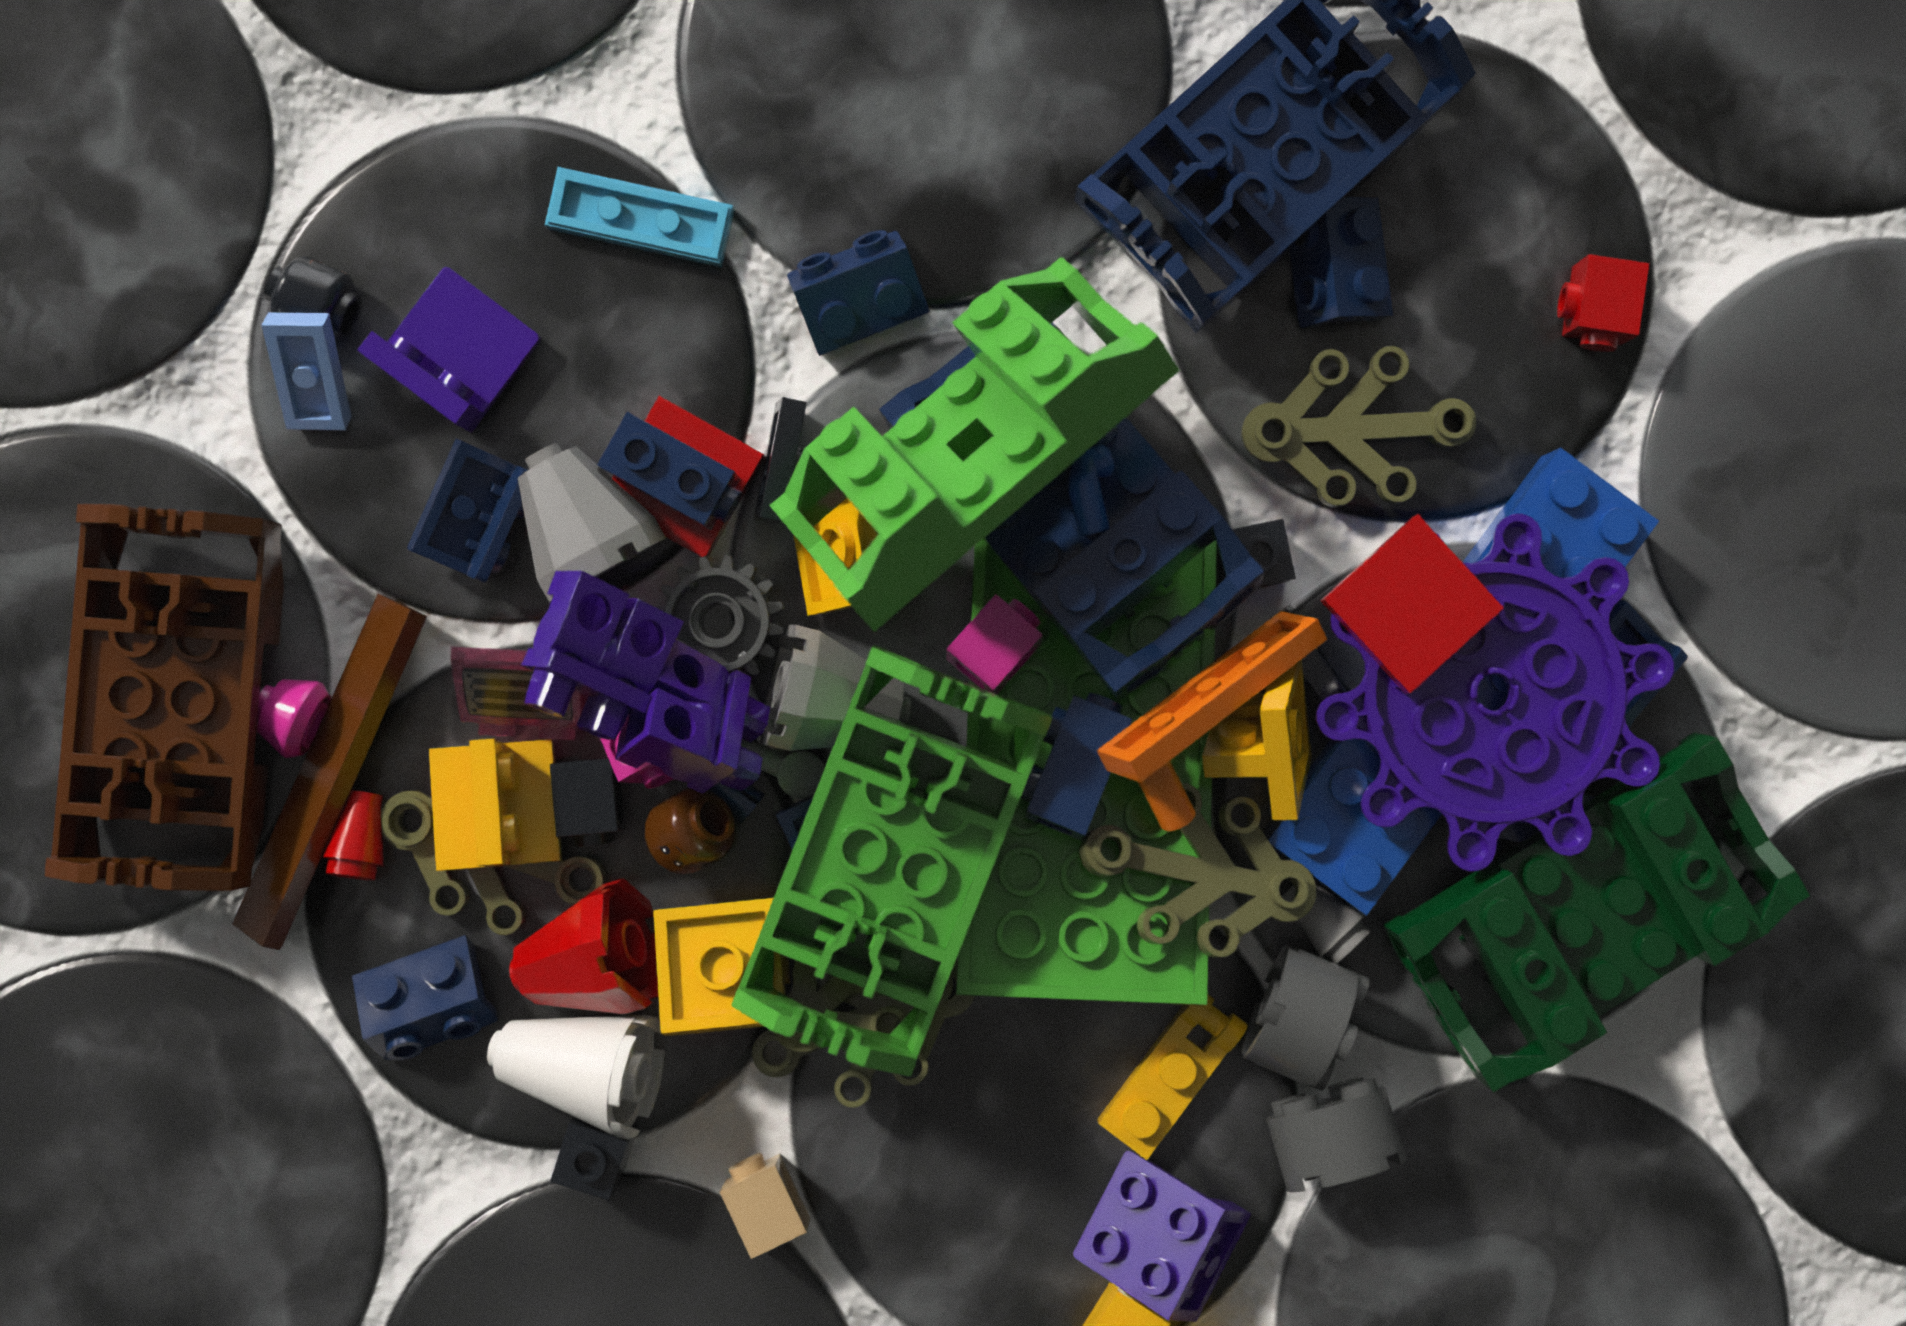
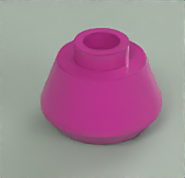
M282 679L275 687L266 685L260 692L257 732L282 757L302 756L309 750L331 700V696L324 684L319 681Z

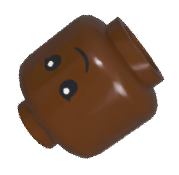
M691 788L676 793L661 801L648 815L645 822V839L649 852L663 868L680 875L697 872L720 861L730 852L735 840V822L731 809L721 797L709 789L703 794Z

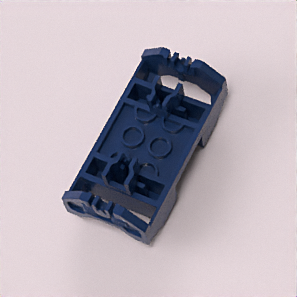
M1284 0L1093 175H1089L1078 185L1074 201L1095 224L1114 237L1158 284L1175 311L1197 334L1279 261L1295 241L1367 176L1371 177L1405 146L1444 107L1460 94L1476 75L1453 27L1442 16H1436L1431 21L1425 19L1433 10L1429 2H1426L1421 7V0H1360L1372 7L1387 23L1385 28L1393 36L1397 34L1416 56L1428 79V83L1417 106L1386 73L1394 58L1387 52L1377 60L1353 34L1360 23L1354 15L1341 25L1323 5L1331 0ZM1124 176L1132 182L1226 284V289L1208 294L1204 292L1191 270L1183 262L1184 258L1179 252L1175 253L1173 246L1167 240L1163 241L1153 229V224L1148 219L1144 220L1142 212L1136 206L1133 208L1126 199L1117 193Z
M1051 323L1053 327H1055L1060 333H1062L1065 336V334L1054 323ZM967 346L932 376L901 390L879 408L887 426L890 429L894 427L905 413L914 410L942 386L953 372L963 368L976 357L970 347ZM1126 417L1090 447L1103 444L1110 449L1114 459L1112 475L1099 478L1110 524L1108 530L1090 535H1079L1069 496V465L983 538L1102 680L1117 701L1158 676L1167 668L1168 661L1172 656L1177 660L1183 655L1182 651L1192 646L1195 640L1199 642L1205 637L1204 629L1213 630L1224 622L1263 583L1264 570L1250 555L1221 514L1182 470L1175 474ZM1213 541H1217L1227 577L1194 609L1183 617L1178 614L1169 621V628L1156 640L1127 657L1096 639L1099 634L1121 616L1125 615L1127 619L1135 614L1134 606L1161 584L1165 589L1173 583L1172 575Z

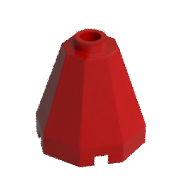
M624 878L602 884L514 947L513 959L509 965L512 984L524 997L537 1005L619 1014L646 1009L653 1003L649 999L659 997L655 933L650 934L645 920L654 917L650 900Z

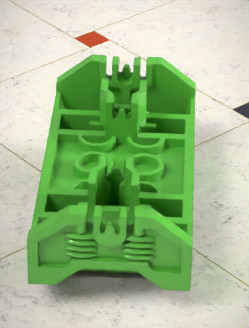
M874 645L866 661L861 678L731 1006L771 1031L783 1036L791 1037L795 1032L803 1033L800 1040L802 1043L809 1045L813 1041L819 1047H829L828 1053L837 1056L839 1048L847 1052L846 1058L852 1063L866 1068L911 1077L918 1054L1043 739L1053 719L1052 716L1036 708L992 693ZM893 678L920 688L919 694L984 720H988L989 716L1013 724L1015 766L865 706ZM774 952L817 968L814 976L823 979L825 973L863 987L864 996L872 998L874 991L914 1006V1008L890 1034L859 1028L837 1019L838 1013L827 1009L825 1013H821L799 1004L773 988Z

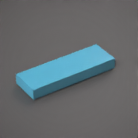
M558 167L545 226L549 230L722 267L735 209L733 205Z

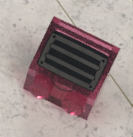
M451 646L450 659L460 721L479 723L478 735L515 736L516 725L539 726V738L575 740L576 728H578L576 725L588 696L574 691L564 717L544 713L525 704L529 683L534 671L522 666L527 651Z

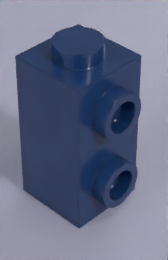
M626 412L597 463V466L612 476L709 530H712L717 519L723 523L729 520L742 496V491L735 488L741 479L735 471L629 412Z
M1088 693L1086 700L1074 695L1068 711L1055 707L1052 714L1053 719L1043 739V742L1053 745L1044 768L1033 765L1020 797L1021 800L1030 803L1024 818L1082 841L1111 773L1106 770L1096 750L1127 728L1132 721L1131 718L1120 714L1123 709L1121 704L1105 696Z

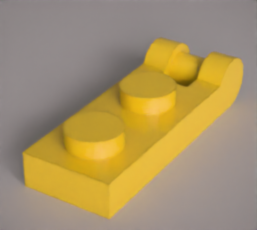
M1208 993L1207 1005H1182L1097 1119L1099 1125L1145 1160H1148L1226 1054L1240 1041L1248 1027V1024L1234 1013L1227 1016L1212 1005L1214 998ZM1197 1024L1212 1034V1037L1203 1049L1187 1038V1035Z

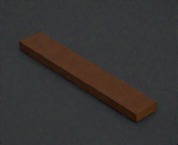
M377 594L330 700L325 716L316 732L314 741L308 750L252 877L251 886L248 887L233 920V926L262 947L280 950L283 946L426 621V615L384 595Z

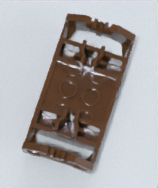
M77 504L76 523L81 525L51 857L46 858L45 877L85 884L106 882L105 885L113 886L118 884L138 888L152 886L155 889L233 891L250 887L252 867L264 824L269 765L254 764L264 644L279 645L284 591L280 544L282 524L263 518L188 510L184 512L177 509H152L141 506L134 508L116 504ZM129 532L162 535L185 539V537L201 538V534L248 539L257 556L255 581L118 570ZM97 817L103 820H143L154 824L182 823L233 827V847L221 866L173 864V862L158 861L157 857L147 856L138 858L101 856Z

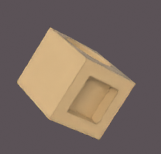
M757 1153L741 1160L728 1169L732 1177L725 1180L720 1194L751 1259L807 1233L811 1218L780 1154L764 1160L762 1153Z

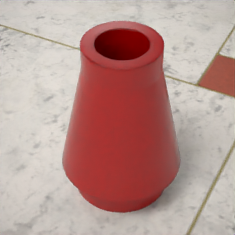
M350 791L322 856L323 859L328 860L327 875L375 881L377 867H384L381 824L382 795L363 791Z

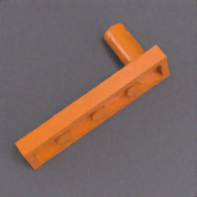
M1280 611L1096 750L1107 771L1139 783L1164 831H1174L1183 828L1196 816V811L1170 760L1325 642L1327 638L1319 620Z

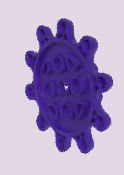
M1511 514L1503 518L1496 526L1493 545L1489 554L1475 563L1463 562L1504 609L1410 694H1405L1333 614L1330 618L1331 629L1335 636L1343 643L1354 647L1361 654L1365 664V673L1361 683L1355 689L1347 693L1326 697L1316 711V722L1319 730L1332 740L1364 739L1371 743L1378 751L1381 760L1380 772L1362 794L1360 804L1363 815L1375 826L1386 828L1395 826L1409 812L1416 808L1431 807L1437 809L1444 815L1449 824L1448 854L1457 867L1466 871H1479L1487 867L1494 858L1497 839L1501 831L1509 824L1515 822H1528L1534 825L1542 833L1550 849L1560 855L1572 856L1581 853L1587 848L1592 836V828L1582 805L1583 794L1588 785L1596 779L1608 777L1633 787L1644 786L1653 781L1660 767L1659 755L1655 748L1648 742L1637 738L1629 730L1626 724L1625 711L1628 703L1635 695L1664 687L1671 680L1674 673V662L1671 654L1662 646L1657 644L1626 645L1617 640L1611 632L1609 625L1610 612L1628 590L1629 577L1627 570L1616 559L1603 557L1594 559L1580 573L1573 577L1562 578L1554 576L1546 570L1541 561L1542 531L1538 523L1532 517L1525 514ZM1489 674L1501 677L1508 687V698L1505 704L1493 711L1485 708L1476 699L1478 698L1477 688L1480 681L1485 675Z

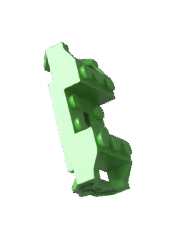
M1062 257L1045 270L1002 280L991 290L978 296L970 304L969 308L952 322L976 357L963 368L953 372L942 386L914 410L905 413L897 421L896 425L883 436L874 429L854 406L841 418L829 423L822 430L821 434L805 447L784 494L770 505L832 580L838 591L873 631H876L1180 371L1160 337L1142 322L1134 325L1107 303L1080 272ZM1072 306L1106 346L1087 356L1053 327L1051 323ZM846 498L878 534L851 569L845 565L813 527Z

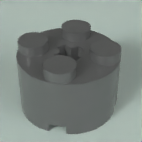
M1285 945L1277 955L1267 974L1265 982L1269 983L1262 1001H1256L1248 1027L1245 1031L1241 1053L1244 1054L1243 1058L1252 1061L1254 1064L1323 1091L1331 1078L1336 1058L1345 1061L1353 1047L1358 1026L1349 1023L1352 1011H1358L1365 998L1369 986V978L1304 950Z
M1363 1077L1332 1084L1328 1086L1331 1097L1319 1101L1316 1095L1306 1096L1305 1093L1271 1102L1273 1115L1267 1117L1266 1120L1287 1192L1306 1191L1302 1179L1309 1181L1320 1178L1322 1188L1389 1170L1390 1165L1388 1161L1399 1164L1407 1161L1386 1088L1384 1086L1377 1087L1375 1078L1364 1080Z

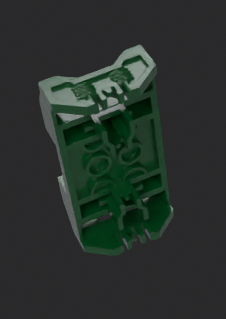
M1693 732L1678 742L1679 746L1659 757L1660 767L1658 774L1650 783L1644 786L1633 787L1619 782L1583 804L1584 813L1592 828V836L1587 848L1581 853L1572 856L1560 855L1550 849L1542 833L1538 832L1494 859L1487 867L1473 872L1402 917L1398 915L1383 924L1399 960L1404 968L1413 974L1414 978H1412V981L1423 992L1422 995L1427 1001L1426 1004L1436 1014L1435 1019L1473 1075L1493 1093L1510 1082L1555 1066L1608 1033L1599 1016L1692 958L1697 957L1713 966L1718 965L1769 933L1795 905L1810 897L1796 870L1768 839L1741 793L1734 765L1717 737ZM1691 782L1692 787L1690 788L1694 795L1701 799L1699 800L1700 805L1715 819L1716 823L1713 824L1716 832L1722 835L1720 837L1722 843L1731 850L1768 895L1753 904L1749 902L1682 788V783ZM1456 926H1458L1463 934L1458 937L1461 944L1474 953L1486 973V976L1482 977L1485 984L1499 994L1527 1041L1526 1045L1510 1055H1492L1470 1025L1458 1002L1462 999L1456 989L1447 984L1432 957L1431 951Z

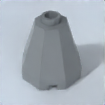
M556 442L525 459L529 470L518 477L519 489L536 578L549 602L552 601L553 597L547 595L555 571L582 570L597 578L666 539L655 517L577 446L562 452L559 444Z
M788 625L784 636L796 640L792 650L780 647L775 658L764 703L770 707L768 720L774 721L773 733L763 731V734L760 736V743L789 751L833 747L867 660L819 630L798 625ZM893 678L865 707L908 723L911 711V698L903 696L904 683Z

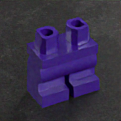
M582 570L555 571L547 595L553 597L536 630L533 648H528L522 666L534 671L529 683L525 704L544 713L564 717L574 691L588 696L576 726L596 737L615 740L626 722L629 712L645 713L652 697L648 693L657 682L684 621L638 598H629L630 594Z
M676 640L657 682L648 693L652 697L645 713L629 712L626 722L621 728L615 760L634 768H638L645 762L660 767L667 776L687 782V787L702 794L717 783L742 791L760 777L763 758L759 754L741 746V740L744 739L752 742L763 734L764 729L768 725L770 707L749 696L750 676L738 670L729 674L728 670L717 661Z

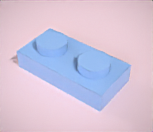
M268 313L261 326L286 429L346 430L351 419V412L329 313Z

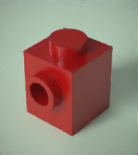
M1589 254L1573 265L1570 282L1563 284L1557 305V316L1564 319L1562 337L1581 339V348L1600 352L1616 351L1617 345H1622L1637 337L1641 325L1649 263Z

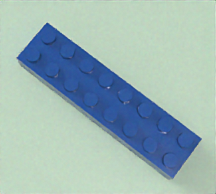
M1559 448L1540 457L1463 562L1475 563L1489 554L1493 545L1496 526L1503 518L1511 514H1525L1532 517L1542 531L1541 561L1546 570L1554 576L1562 578L1573 577L1580 573L1588 563L1603 557L1616 559L1626 567L1659 523V520L1565 450ZM1495 674L1485 675L1478 685V698L1476 699L1485 708L1492 711L1497 710L1505 704L1508 698L1507 684L1501 677ZM1354 738L1345 741L1330 739L1309 768L1298 820L1271 819L1263 829V833L1277 853L1287 860H1293L1305 866L1317 883L1354 910L1367 916L1442 813L1431 807H1419L1409 812L1395 826L1386 828L1375 826L1363 815L1360 803L1362 794L1380 772L1381 760L1378 751L1371 743L1364 739Z

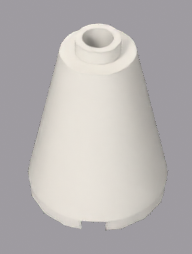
M644 1014L511 1020L504 1026L502 1031L497 1030L493 1034L488 1047L487 1061L489 1066L493 1067L497 1080L611 1135L614 1134L615 1137L631 1139L636 1137L641 1131L631 1127L637 1116L649 1118L653 1110L661 1084L665 1050L654 1048V1032L661 1034L659 1019Z

